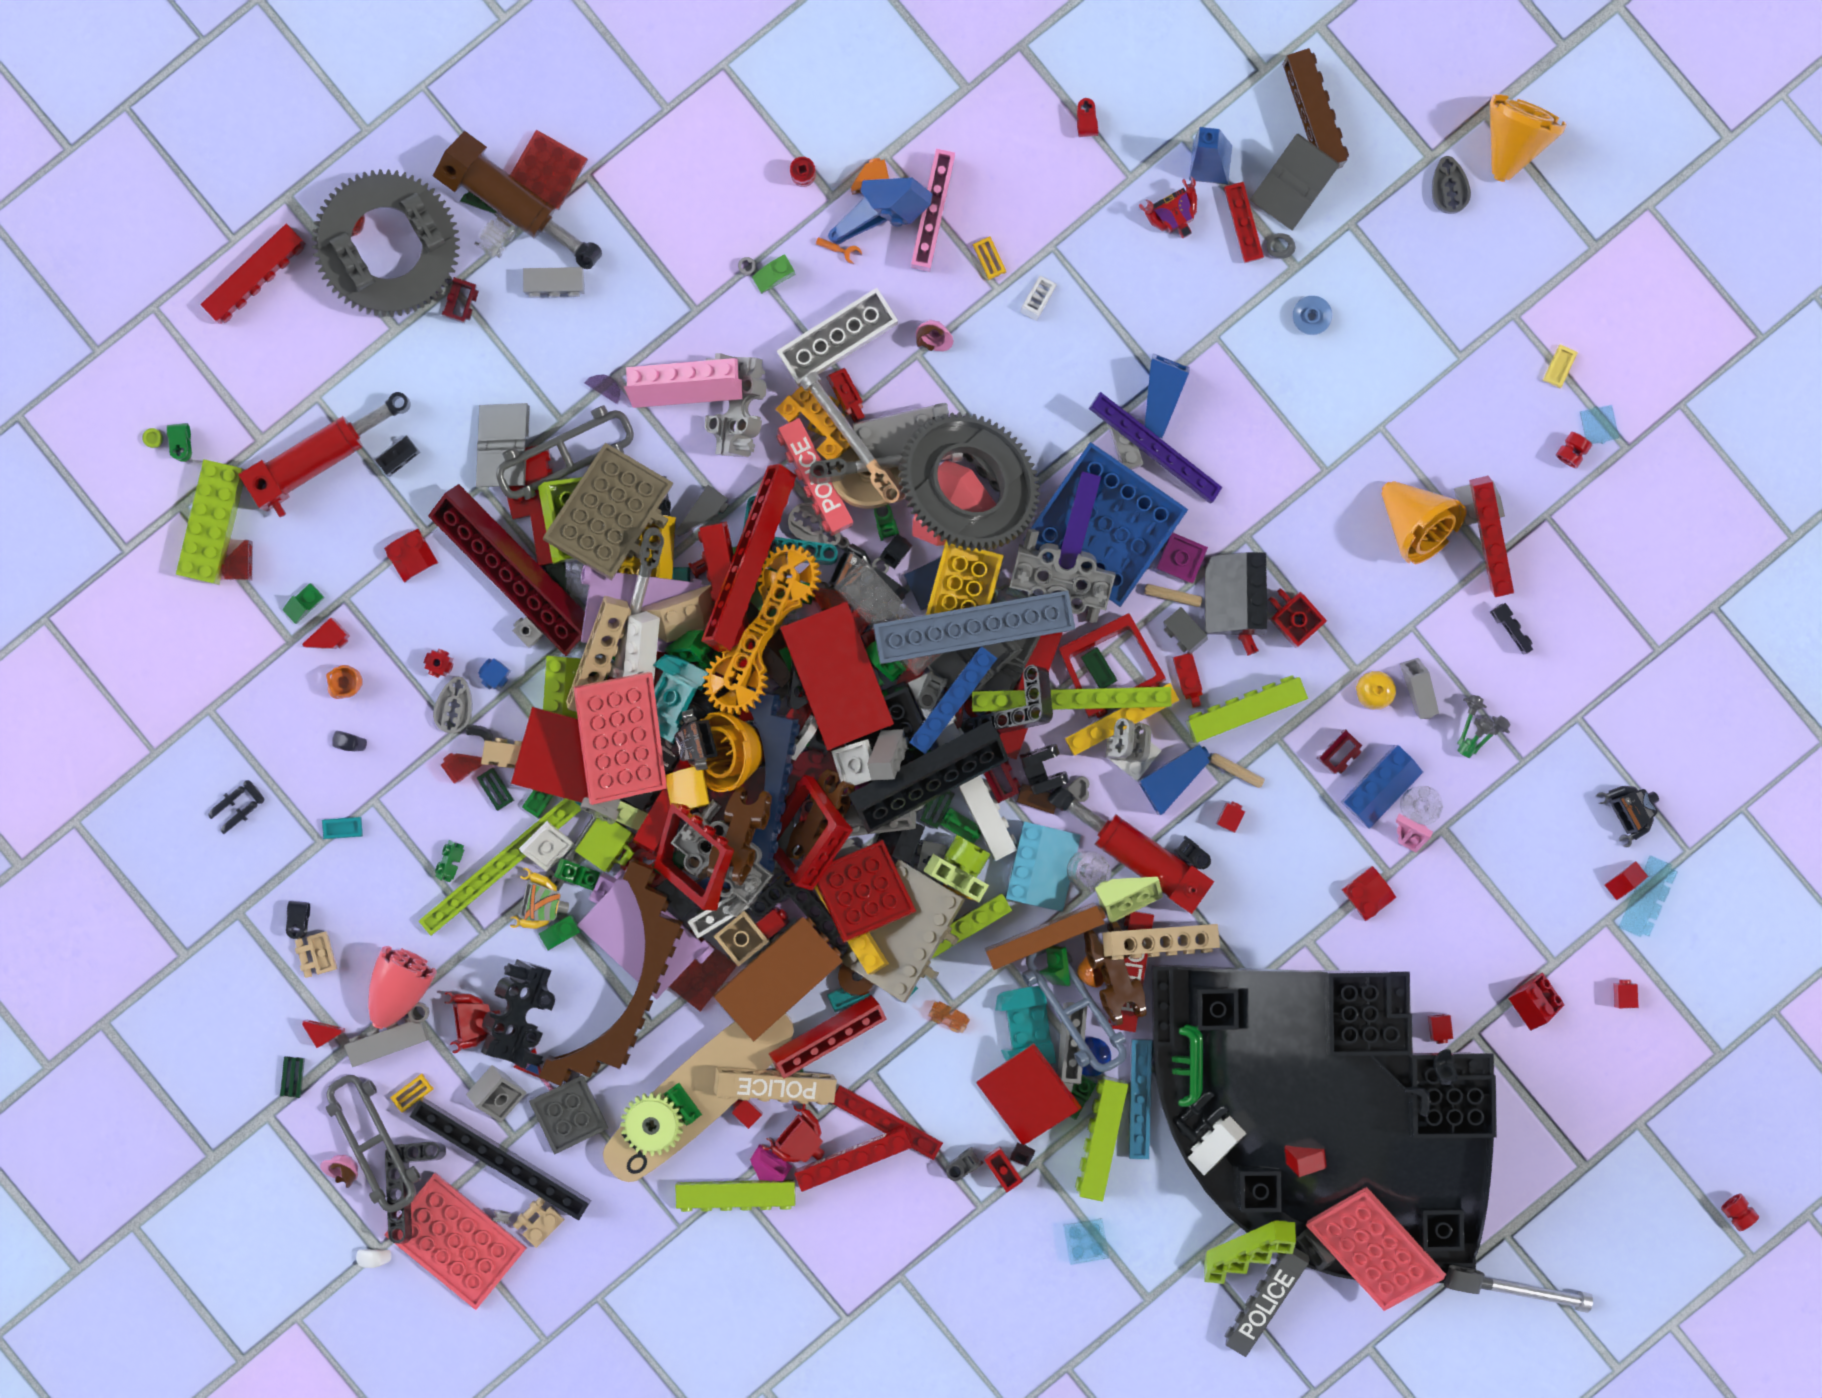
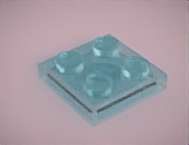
M1102 1218L1063 1225L1070 1265L1109 1258Z

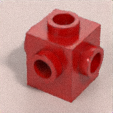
M438 648V651L432 650L431 653L426 654L423 662L426 664L424 668L429 670L428 674L434 677L446 676L447 673L450 674L454 663L452 661L454 658L448 656L449 652ZM436 659L440 660L438 667L434 665Z

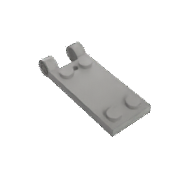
M938 403L932 406L852 423V426L874 458L899 455L904 451L903 448L909 438L925 422L928 423L932 417H941L943 414H949L948 404Z

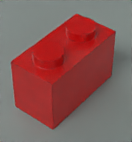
M1000 1146L984 1156V1161L1007 1193L1023 1182L1022 1177Z

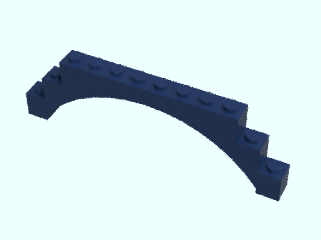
M747 686V689L756 692L757 689ZM764 692L765 696L759 695L762 702L755 701L756 708L754 709L751 706H748L758 727L763 744L766 776L764 791L770 793L772 802L766 828L764 830L756 829L751 842L758 846L762 852V858L759 863L772 873L775 867L773 857L778 849L777 835L781 832L782 822H780L781 814L784 813L786 806L784 797L789 790L787 780L793 768L791 759L796 751V744L794 742L795 737L799 734L800 725L798 724L799 719L776 714L781 706L780 695ZM710 878L698 879L695 882L706 891ZM724 881L722 888L731 889V886L728 882Z

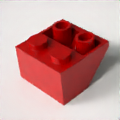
M1543 972L1516 989L1508 998L1530 1031L1547 1024L1565 1005Z

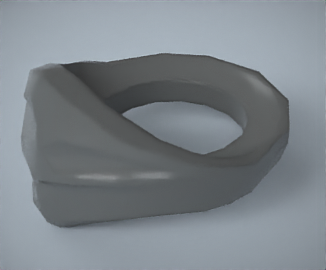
M1284 233L1273 234L1266 243L1267 252L1278 259L1290 257L1296 249L1293 238ZM1276 238H1282L1288 242L1286 250L1274 252L1271 249L1272 241Z

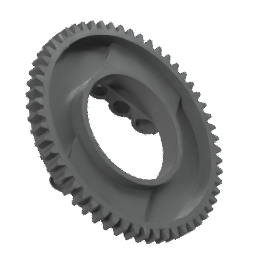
M379 169L378 175L375 174L374 170H371L370 176L363 172L362 178L358 174L355 175V181L348 178V185L344 182L341 183L342 190L338 187L334 188L336 196L333 193L329 194L331 201L324 200L327 207L320 206L319 209L323 214L317 213L316 216L321 221H314V224L319 228L312 230L313 233L317 234L316 237H312V241L317 242L316 245L312 246V249L318 250V252L313 254V257L319 258L315 265L322 266L318 273L325 272L321 279H329L326 286L333 285L334 288L331 292L335 293L338 291V299L344 296V304L351 301L352 309L359 305L358 311L361 312L366 308V314L373 310L374 316H377L379 311H381L382 317H385L387 312H389L390 317H394L395 311L398 316H402V310L406 314H410V308L414 312L417 311V305L424 308V301L430 304V297L438 298L435 292L443 293L441 286H448L445 279L452 280L449 273H455L456 271L451 266L458 265V262L453 259L459 257L455 250L460 249V246L455 245V242L460 241V238L454 237L455 234L459 233V230L453 229L457 222L450 221L454 214H447L451 208L443 207L446 203L445 200L439 202L441 194L433 195L435 188L427 190L428 183L422 186V179L419 178L415 182L414 175H411L408 179L406 172L399 176L398 170L391 175L390 169H387L386 174H383L382 169ZM391 208L404 213L422 244L420 257L415 266L405 275L392 279L378 278L371 275L356 246L351 241L352 231L356 222L371 210Z
M952 412L949 416L943 414L941 418L940 416H937L934 420L931 418L928 423L925 422L912 434L904 446V451L901 453L902 458L899 460L901 465L898 470L901 472L898 477L902 478L899 485L903 486L901 492L905 494L903 499L909 502L906 506L913 507L910 513L918 515L915 520H922V527L928 526V533L933 530L934 537L940 535V541L943 542L947 539L948 545L952 543L955 545V548L961 546L963 550L970 548L973 551L977 548L978 551H981L985 548L988 551L991 547L996 549L998 546L1008 545L1012 540L1014 541L1032 522V518L1035 516L1034 512L1038 509L1036 505L1039 503L1037 498L1040 493L1037 490L1040 488V485L1036 484L1039 478L1034 477L1037 473V470H1032L1035 464L1028 462L1032 457L1025 456L1027 449L1021 450L1020 448L1023 444L1015 443L1017 437L1010 438L1011 431L1004 433V426L999 429L997 422L991 425V419L984 422V416L977 419L976 414H973L970 418L967 412L964 416H962L961 412H958L956 416ZM962 453L964 460L969 464H973L977 473L981 477L987 478L991 487L995 491L1000 492L996 506L984 512H970L950 502L942 492L938 482V466L941 459L950 454Z

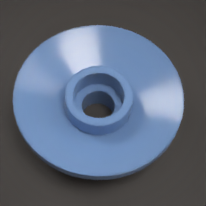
M1306 296L1295 305L1293 321L1301 332L1308 335H1317L1329 327L1332 321V310L1328 302L1319 296ZM1313 313L1315 319L1310 320L1308 314Z

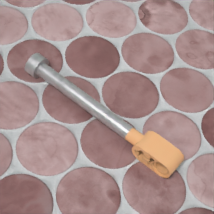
M816 371L804 377L800 381V385L805 391H811L871 473L870 479L883 499L888 503L902 501L905 496L901 492L903 487L899 485L898 480L890 470L882 469L819 384L821 378ZM881 474H884L883 481L879 480ZM893 488L897 491L895 499L890 496V491Z

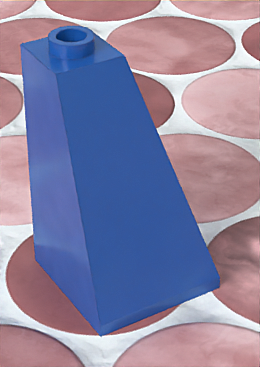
M1199 127L1193 141L1189 181H1191L1190 176H1192L1198 182L1228 185L1232 144L1220 129Z
M1153 353L1150 365L1145 427L1159 438H1163L1189 375L1190 367Z
M1196 745L1137 781L1157 815L1164 814L1210 762L1208 759L1210 754L1205 746Z

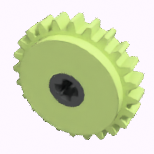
M651 1092L649 1097H647L646 1093H643L642 1099L637 1095L635 1102L631 1100L628 1103L631 1108L625 1107L624 1111L627 1114H622L621 1116L625 1120L620 1123V1126L625 1127L621 1133L627 1134L624 1140H630L631 1144L629 1147L631 1148L635 1145L637 1147L636 1152L642 1149L643 1155H646L648 1151H650L651 1156H654L655 1151L661 1155L663 1149L669 1152V1145L674 1148L676 1145L674 1140L679 1141L681 1138L677 1134L683 1133V1129L679 1128L684 1125V1122L679 1120L683 1115L677 1113L680 1107H674V1102H669L667 1096L664 1099L661 1098L662 1094L660 1092L657 1097L654 1096V1092ZM651 1120L654 1121V1128L650 1127L651 1124L649 1122Z

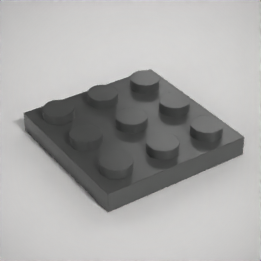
M584 1075L529 1100L554 1155L609 1128Z

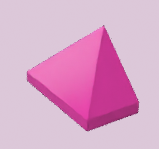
M759 1144L750 1158L758 1179L763 1181L783 1182L792 1168V1165L783 1161L771 1151L763 1149L761 1144Z

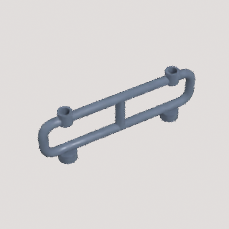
M1046 948L1027 956L1026 966L1028 970L1022 973L1023 980L1029 987L1036 983L1039 985L1077 1043L1080 1051L1076 1052L1074 1056L1078 1065L1083 1068L1090 1064L1095 1070L1106 1072L1122 1064L1126 1059V1049L1123 1045L1126 1039L1122 1032L1115 1033L1070 965L1073 962L1070 953L1067 951L1069 976L1083 999L1063 1009L1034 965V959L1046 953ZM1086 1006H1089L1108 1035L1110 1043L1119 1052L1117 1058L1105 1064L1097 1061L1068 1017Z

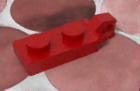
M842 368L829 374L826 378L844 412L851 416L854 423L862 421L865 418L861 410L863 408V401L847 370Z
M1187 653L1172 657L1185 700L1190 699L1192 708L1200 707L1199 696L1203 695V689L1193 654Z

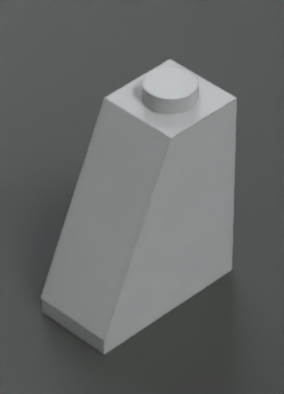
M1419 658L1400 663V668L1418 717L1420 719H1430L1434 715L1439 714L1428 669Z

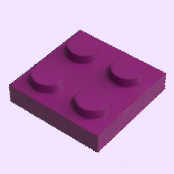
M1172 533L1156 569L1193 584L1208 547Z

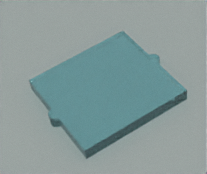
M1612 405L1599 408L1595 406L1593 409L1580 411L1585 438L1592 444H1604L1606 441L1619 439Z

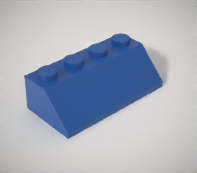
M1394 745L1344 797L1341 803L1370 829L1419 778L1423 771L1414 759L1399 745Z

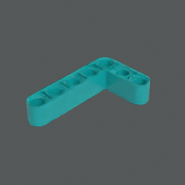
M756 496L750 497L747 501L743 529ZM775 537L772 541V544L783 550L785 544L787 546L794 544L797 549L801 546L804 548V551L811 548L815 551L812 555L816 558L815 562L821 565H833L838 559L837 549L832 544ZM776 547L772 550L774 554L777 553ZM832 551L834 556L831 559H827L824 557V553Z

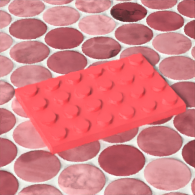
M645 672L574 687L589 803L594 805L667 789L652 673Z
M436 1172L415 1196L413 1202H411V1240L405 1244L394 1243L475 1310L478 1309L527 1248ZM401 1229L398 1231L397 1234L399 1239L403 1237V1232ZM387 1231L384 1235L389 1239Z
M1367 1187L1311 1218L1306 1223L1309 1230L1383 1311L1445 1278L1446 1274Z

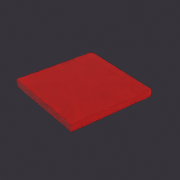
M532 707L511 784L582 803L584 798H588L578 719Z
M883 840L832 861L817 883V887L843 943L916 912Z
M1034 1043L976 1082L1023 1145L1082 1108Z

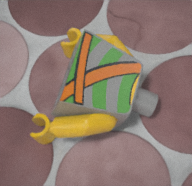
M523 868L528 871V876L523 877L520 875V878L524 880L531 879V881H527L520 916L515 915L511 917V919L517 920V925L511 924L510 927L517 928L521 926L522 928L538 929L548 925L550 921H555L557 912L567 914L569 902L560 901L561 893L557 892V886L548 877L536 872L533 873L528 868Z

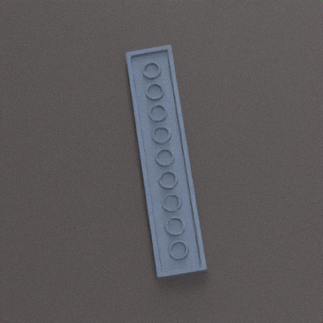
M1068 590L873 624L880 664L1076 630Z

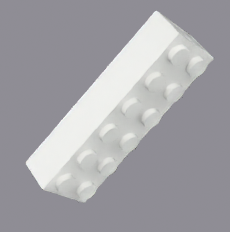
M875 288L778 349L777 354L799 387L801 386L800 381L814 371L817 374L822 373L898 325V320L878 288Z

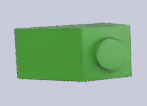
M784 254L765 265L752 278L761 294L796 274Z

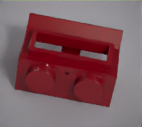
M453 277V284L447 296L445 309L441 315L442 317L465 324L466 320L470 321L473 309L470 306L472 301L476 302L479 290H476V284ZM461 287L470 290L462 317L453 314Z
M1343 729L1340 736L1335 741H1332L1317 759L1332 774L1337 772L1341 774L1348 767L1346 763L1351 758L1354 760L1361 754L1360 748L1363 745L1347 729ZM1349 740L1355 747L1335 767L1329 760Z
M1008 761L1000 766L1013 791L1004 795L992 770L984 773L998 803L1018 794V789L1021 788L1017 778H1012L1009 773L1012 768Z

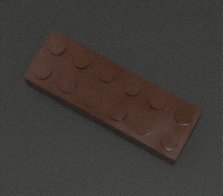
M1310 48L1289 54L1282 65L1307 139L1340 163L1338 167L1340 169L1347 162L1349 153L1347 147L1342 145V132L1340 127H1336L1334 121L1336 120V114L1333 108L1330 109L1328 91L1323 89V76L1321 71H1317L1315 65L1317 64L1316 55L1314 52L1311 53Z

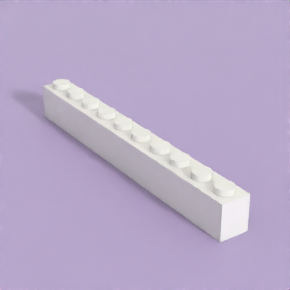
M928 673L907 683L916 703ZM942 692V694L939 696V698H938V700H937V703H938V702L940 701V699L943 697V695H944L943 692ZM924 695L922 703L925 706H930L932 704L931 697ZM919 707L924 719L928 717L934 707L929 710H923ZM955 715L935 742L938 747L964 734L962 729H957L954 723L957 721ZM978 776L959 786L958 788L993 859L997 861L1017 851L1015 846L1018 843L1014 835H1009L1006 829L1009 827L1008 822L1004 816H1000L998 812L1000 806L996 799L992 800L989 794L992 790L988 782H983L981 776Z

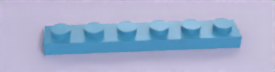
M1132 1039L1129 1159H1149L1152 1040Z

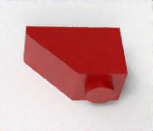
M330 618L302 645L306 648L341 649L348 643L347 638L350 635L335 618Z

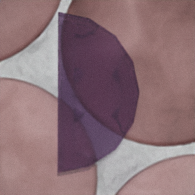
M605 374L589 377L584 382V384L618 405L620 388L612 377Z

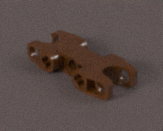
M827 769L822 773L817 783L838 812L844 817L851 805L848 794L854 792V784L842 781L836 788L839 775L836 771ZM832 775L829 783L826 784L827 777ZM848 787V791L842 795L843 790ZM811 794L812 808L805 822L801 821L794 827L786 849V855L796 860L804 854L802 862L828 825V820ZM796 846H799L798 850L795 853H793V849Z
M741 786L735 790L728 801L724 813V821L730 824L725 838L729 841L728 845L734 849L729 867H734L732 881L738 886L744 883L752 869L755 860V850L749 847L755 830H764L766 828L772 802L770 793L763 791L754 804L746 805L747 791ZM714 845L709 855L707 870L709 878H711L719 857V850Z
M1117 921L1107 924L1108 932L1122 931ZM1093 930L1084 932L1085 953L1088 962L1093 969L1100 967L1106 989L1100 990L1099 996L1103 1009L1113 1026L1123 1024L1121 1010L1125 1003L1131 1005L1137 1017L1146 1016L1145 994L1142 985L1137 978L1130 980L1124 959L1130 957V955H1124V959L1112 960V956L1104 957V947L1099 942L1096 933ZM1126 940L1124 942L1125 949L1128 947Z

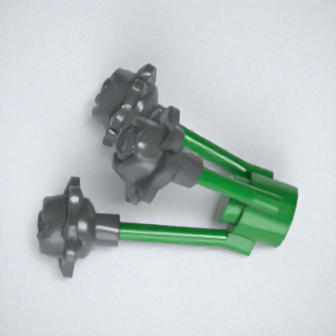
M1470 695L1469 698L1463 699L1469 707V715L1461 738L1457 742L1460 745L1457 751L1467 758H1471L1473 754H1476L1493 735L1496 736L1499 732L1510 733L1508 728L1511 724L1502 715L1498 718L1492 716V720L1487 717L1475 718L1476 735L1473 739L1467 738L1465 740L1473 715L1476 714L1477 710L1487 708L1483 704L1484 699L1478 695ZM1484 734H1488V735L1477 745L1476 742H1477V740L1479 739V737H1482Z

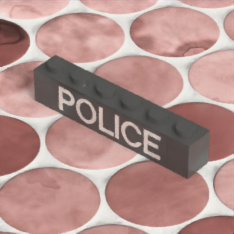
M1295 1247L1293 1254L1278 1253L1276 1257L1278 1260L1274 1265L1271 1264L1269 1266L1266 1278L1259 1281L1255 1289L1257 1290L1254 1296H1249L1245 1303L1246 1308L1243 1312L1239 1311L1235 1318L1236 1323L1233 1327L1230 1326L1224 1335L1226 1337L1225 1345L1244 1357H1247L1309 1264V1256Z

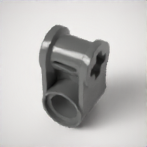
M930 670L918 696V706L923 710L933 708L942 694L948 679L936 676ZM924 695L931 697L932 704L930 706H925L922 703Z
M973 1147L966 1149L946 1166V1174L950 1180L959 1181L984 1163L978 1159L973 1151ZM957 1166L960 1168L958 1176H951L949 1174L952 1167Z

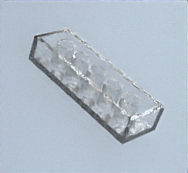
M861 561L834 587L873 632V624L916 617L865 561ZM940 654L902 660L901 662L913 675L918 676Z

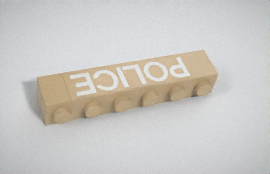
M716 1067L714 1091L716 1096H719L721 1099L738 1097L740 1100H750V1098H758V1100L764 1102L776 1099L783 1103H788L789 1100L801 1104L816 1102L820 1105H827L828 1103H834L837 1079L833 1074L795 1072L783 1079L779 1072L774 1070Z

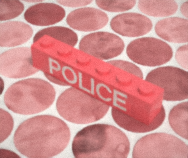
M800 418L779 427L776 438L780 446L784 445L787 451L785 455L789 463L793 462L796 468L794 473L797 475V479L803 481L805 485L803 490L808 498L811 497L814 503L812 507L816 515L820 514L823 520L821 524L826 533L829 532L833 536L851 527L853 520L840 495L833 487L832 482L814 484L809 479L808 475L811 465L816 461L822 460ZM816 469L813 471L816 476L823 475L821 470Z

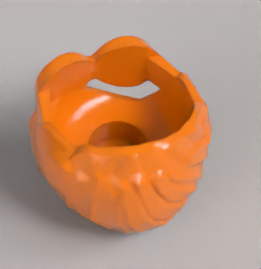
M340 665L326 674L328 693L334 699L350 698L357 694L363 685V678L360 672L349 665Z
M1087 956L1084 957L1077 968L1078 977L1088 986L1095 988L1102 986L1104 979L1100 967L1093 969L1088 962Z

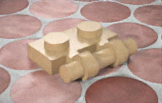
M327 931L308 936L307 941L309 945L304 946L302 938L294 940L296 945L295 952L299 955L301 962L300 970L303 971L305 978L312 977L311 968L314 967L317 975L338 969ZM309 950L311 951V955L313 958V962L310 963L308 961L306 951Z
M541 1197L536 1201L533 1200L529 1204L530 1207L524 1213H521L513 1223L517 1230L523 1225L528 1228L522 1235L535 1248L565 1220L552 1205L545 1211L541 1206L546 1200ZM536 1212L540 1217L532 1223L529 1219Z

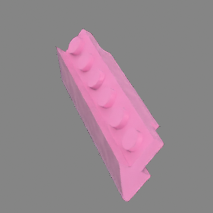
M736 358L626 367L627 386L623 387L633 408L742 399V379H738V359Z

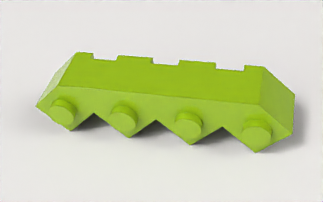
M1273 1221L1208 1250L1204 1260V1282L1224 1284L1227 1272L1247 1274L1250 1262L1270 1264L1273 1252L1293 1254L1296 1243L1295 1222Z

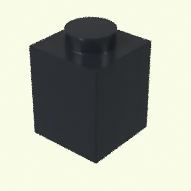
M897 533L879 558L895 570L913 545Z

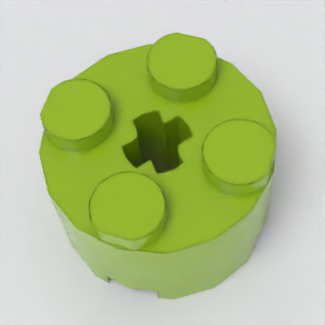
M956 834L945 854L944 860L977 878L991 854Z

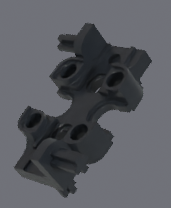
M516 959L514 965L508 963L507 966H504V974L510 977L500 979L494 991L495 996L507 1001L505 1011L501 1014L488 1012L483 1019L482 1029L488 1034L481 1052L494 1058L507 1060L520 1068L526 1069L528 1064L539 1067L544 1062L542 1055L530 1052L529 1048L539 1044L543 1033L537 1030L538 1026L527 1023L526 1014L531 1008L552 1011L555 1004V996L547 988V982L552 970ZM527 988L526 995L520 997L522 989ZM509 1025H512V1032L510 1034H506L507 1027Z

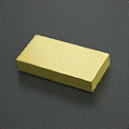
M1559 344L1542 381L1559 389L1562 388L1578 352Z

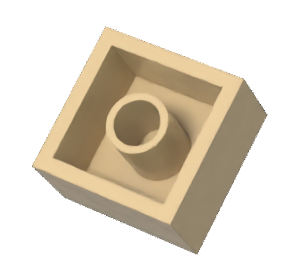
M746 910L713 936L738 967L770 941L758 928L756 922Z

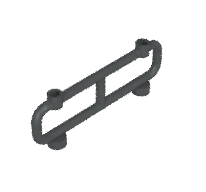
M602 405L590 411L594 418L593 420L519 454L517 447L503 452L502 455L505 461L496 470V479L502 492L511 499H518L524 496L525 500L536 496L535 491L538 490V486L542 483L559 480L590 465L599 452L573 463L564 442L613 418H618L621 421L626 437L624 440L610 446L624 453L623 448L630 445L634 437L633 428L627 416L618 410L608 412L605 405ZM557 445L565 462V468L526 485L517 491L510 490L504 478V471Z
M355 1075L343 1076L329 1086L326 1095L329 1105L326 1106V1110L331 1117L335 1115L373 1191L369 1193L371 1201L374 1204L379 1203L386 1212H397L413 1202L416 1195L414 1183L420 1181L421 1176L414 1166L406 1170L370 1098L377 1093L374 1083L370 1079L362 1082ZM349 1082L355 1084L379 1132L378 1135L361 1145L358 1144L342 1112V1107L334 1096L337 1089ZM382 1141L408 1190V1195L393 1205L388 1204L386 1201L385 1193L379 1187L363 1152Z

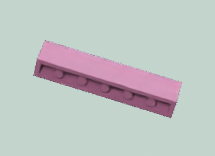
M936 148L927 190L933 194L931 205L921 215L911 268L931 271L954 165L955 152Z

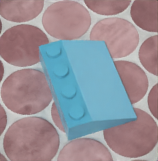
M1023 821L1005 898L1063 912L1081 835Z

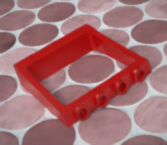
M1130 613L1059 648L1060 655L1075 689H1082V686L1070 661L1071 658L1126 630L1132 632L1156 674L1153 678L1133 688L1161 687L1160 683L1166 681L1165 675ZM1110 708L1084 710L1088 719L1094 716H1097V718L1105 716Z
M803 775L801 780L795 783V789L791 795L785 798L786 806L784 813L781 814L780 822H782L781 832L777 835V842L809 793L828 820V825L799 868L779 846L773 858L796 886L813 890L853 829L838 812L814 777Z
M671 803L654 868L702 910L717 911L722 887L734 849L728 845V839L723 836H717L715 834L716 830L713 827L704 825L702 823L703 819L700 816L692 815L690 813L691 809L688 806ZM680 818L719 850V857L706 891L673 863L674 845L671 842L677 835Z

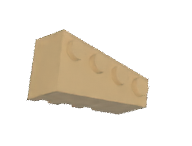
M496 738L495 741L485 740L481 764L515 768L522 741H515L514 744H509L507 739Z

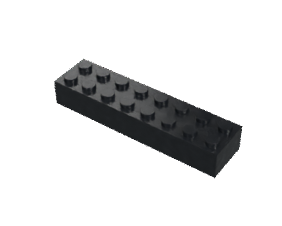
M988 721L900 767L895 779L874 780L868 785L848 794L860 821L869 834L1005 763L1009 758L998 732L991 721Z

